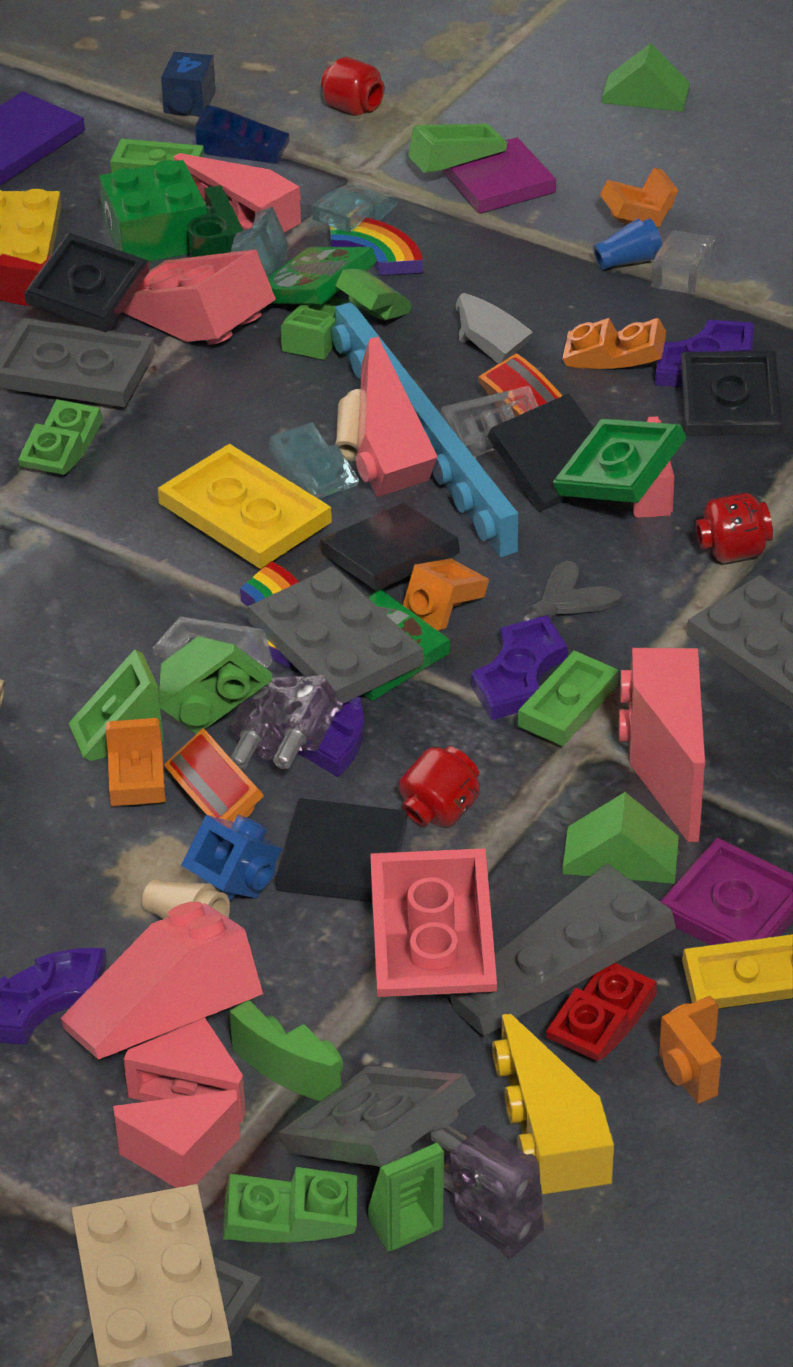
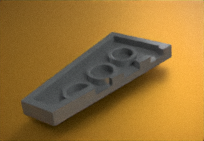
M607 863L495 954L497 992L449 994L453 1010L483 1036H486L502 1027V1015L512 1014L515 1018H518L676 929L672 910Z

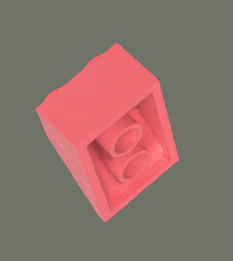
M255 249L166 260L150 270L122 312L186 342L206 340L208 345H212L230 338L233 335L231 329L237 325L246 324L258 319L262 315L260 310L276 300L258 252Z
M632 648L631 670H621L620 699L621 703H629V710L619 709V742H629L630 765L687 842H699L705 755L698 649Z
M486 848L370 854L377 997L497 992Z
M187 902L172 908L168 912L169 917L152 923L60 1018L63 1029L99 1060L262 995L263 991L245 929L206 903Z

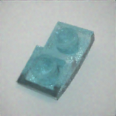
M346 185L329 192L312 204V218L315 221L332 226L334 229L351 232L366 217L380 221L397 206V197L361 185Z
M273 206L256 212L253 227L236 233L231 251L228 252L256 249L267 277L278 267L289 248V243Z
M313 422L270 437L269 450L285 473L297 486L319 499L358 485L357 475L337 444L328 447Z

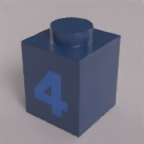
M173 52L161 76L164 113L197 117L205 116L216 92L214 55Z

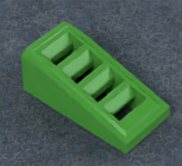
M488 123L417 125L413 127L409 158L424 173H430L506 151L508 142Z
M332 296L322 305L301 304L281 325L282 351L325 360L334 346L331 329L336 326L335 306L346 304L350 301Z
M438 1142L380 1168L368 1207V1221L387 1252L434 1233L443 1227L444 1151Z

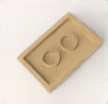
M197 1184L71 1207L99 1367H177L232 1356L230 1334Z

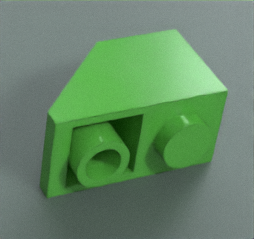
M198 636L161 663L160 708L197 734L201 729L207 728L272 681V673L234 644Z

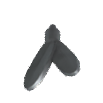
M565 561L553 569L542 600L528 608V615L523 618V621L546 615L551 619L556 613L574 614L610 609L621 601L622 593L616 589L604 586L575 589L579 577L578 566L572 561Z

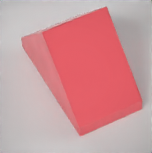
M206 1018L192 1022L127 1050L124 1056V1068L128 1098L154 1101L236 1089L239 1122H243L246 1115L243 1074Z
M236 1089L113 1106L119 1154L175 1188L197 1184L241 1138Z

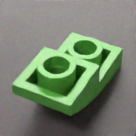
M342 270L335 285L349 295L348 299L352 304L364 309L367 313L378 319L388 320L409 314L412 308L410 301L405 296L365 270Z
M56 399L45 424L35 423L18 459L19 465L65 475L81 459L98 432L103 421L101 409L99 407Z
M250 1000L229 1011L233 1050L262 1075L295 1093L317 1101H322L341 1086L343 1062L339 1052L328 1040L324 1039L321 1041L305 1024L286 1034L282 1025L275 1017L271 1015L266 1017Z
M296 1167L291 1182L237 1174L229 1175L225 1188L223 1239L266 1243L303 1242L336 1238L355 1233L357 1227V1175Z

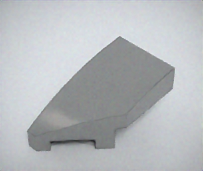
M461 294L455 304L456 311L460 312L461 320L459 341L467 343L471 340L498 364L525 346L533 333L507 312L470 294Z

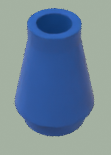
M639 218L604 241L593 245L595 259L602 270L615 266L654 260L655 254L663 250L661 236L655 223L651 219L641 221Z

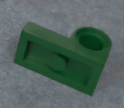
M222 186L204 188L207 214L195 217L188 224L190 257L246 251L245 232Z

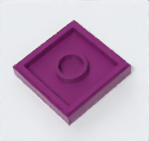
M518 137L505 140L508 142L506 151L442 170L478 213H484L556 192V178Z
M716 838L660 902L672 910L677 929L709 945L781 936L793 922V874Z

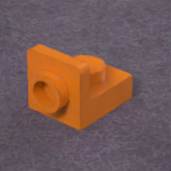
M452 558L416 564L403 606L436 630H444L447 628L453 606L461 605L464 601L484 598L490 579Z

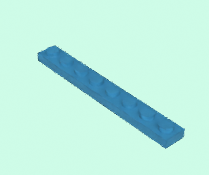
M349 302L335 306L336 326L332 327L331 335L338 353L345 354L351 362L355 375L361 379L362 361L369 339L379 337V335L357 307ZM379 337L438 458L432 471L438 484L446 486L453 496L457 509L462 513L466 512L474 523L480 539L488 541L499 557L518 552V512Z

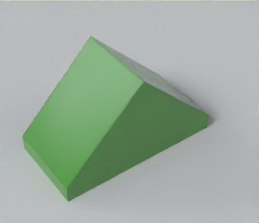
M650 43L608 75L602 94V103L684 112L690 90V82Z
M134 649L69 722L83 758L93 761L108 757L105 725L109 721L158 718L160 720L162 742H164L159 688L143 653Z
M624 792L568 826L563 874L591 877L608 863L630 880L675 884L679 836Z

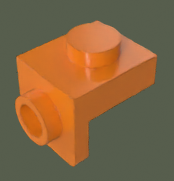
M653 168L643 188L607 180L600 196L611 209L610 213L616 220L629 224L637 218L641 221L651 219L656 227H660L667 212L674 204L678 189L662 169Z
M158 718L107 722L105 728L111 806L166 802L160 720Z
M707 996L691 1004H682L674 1008L670 1013L662 1016L659 1056L663 1060L665 1070L672 1082L677 1086L683 1085L697 1104L717 1096L719 1088L721 1055L711 1044L716 1039L719 1005L712 996Z

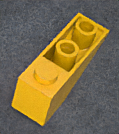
M512 1014L502 1015V1040H496L492 1043L494 1065L498 1077H508L510 1086L505 1087V1103L508 1118L511 1124L520 1122L523 1134L517 1136L519 1159L525 1163L529 1171H533L539 1195L612 1184L614 1143L600 1096Z

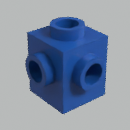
M206 815L181 866L204 879L203 883L212 884L219 888L220 892L225 893L231 901L235 894L258 899L262 889L270 883L274 876L275 863L283 848L264 838L268 829L252 819L237 815L233 822Z

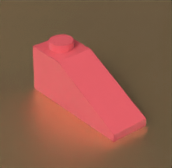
M182 153L173 156L174 161L184 160L204 202V188L222 186L245 234L257 242L265 244L301 224L300 187L272 170Z
M379 337L369 339L361 368L356 466L362 480L370 482L376 497L429 481L438 457Z

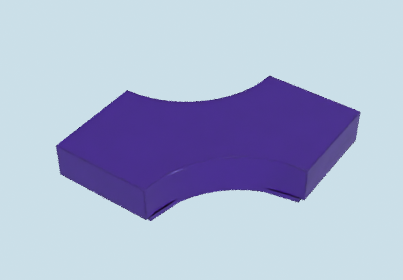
M707 320L704 329L697 335L683 341L665 342L662 359L657 360L656 385L682 387L681 352L752 351L754 323Z
M548 615L501 627L500 643L502 649L499 655L489 664L471 673V687L491 720L518 713V710L539 689L538 682L543 674L555 665L564 662L568 657V646Z

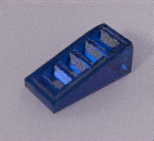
M206 105L195 126L196 145L204 146V154L277 164L290 141L289 133L211 105Z

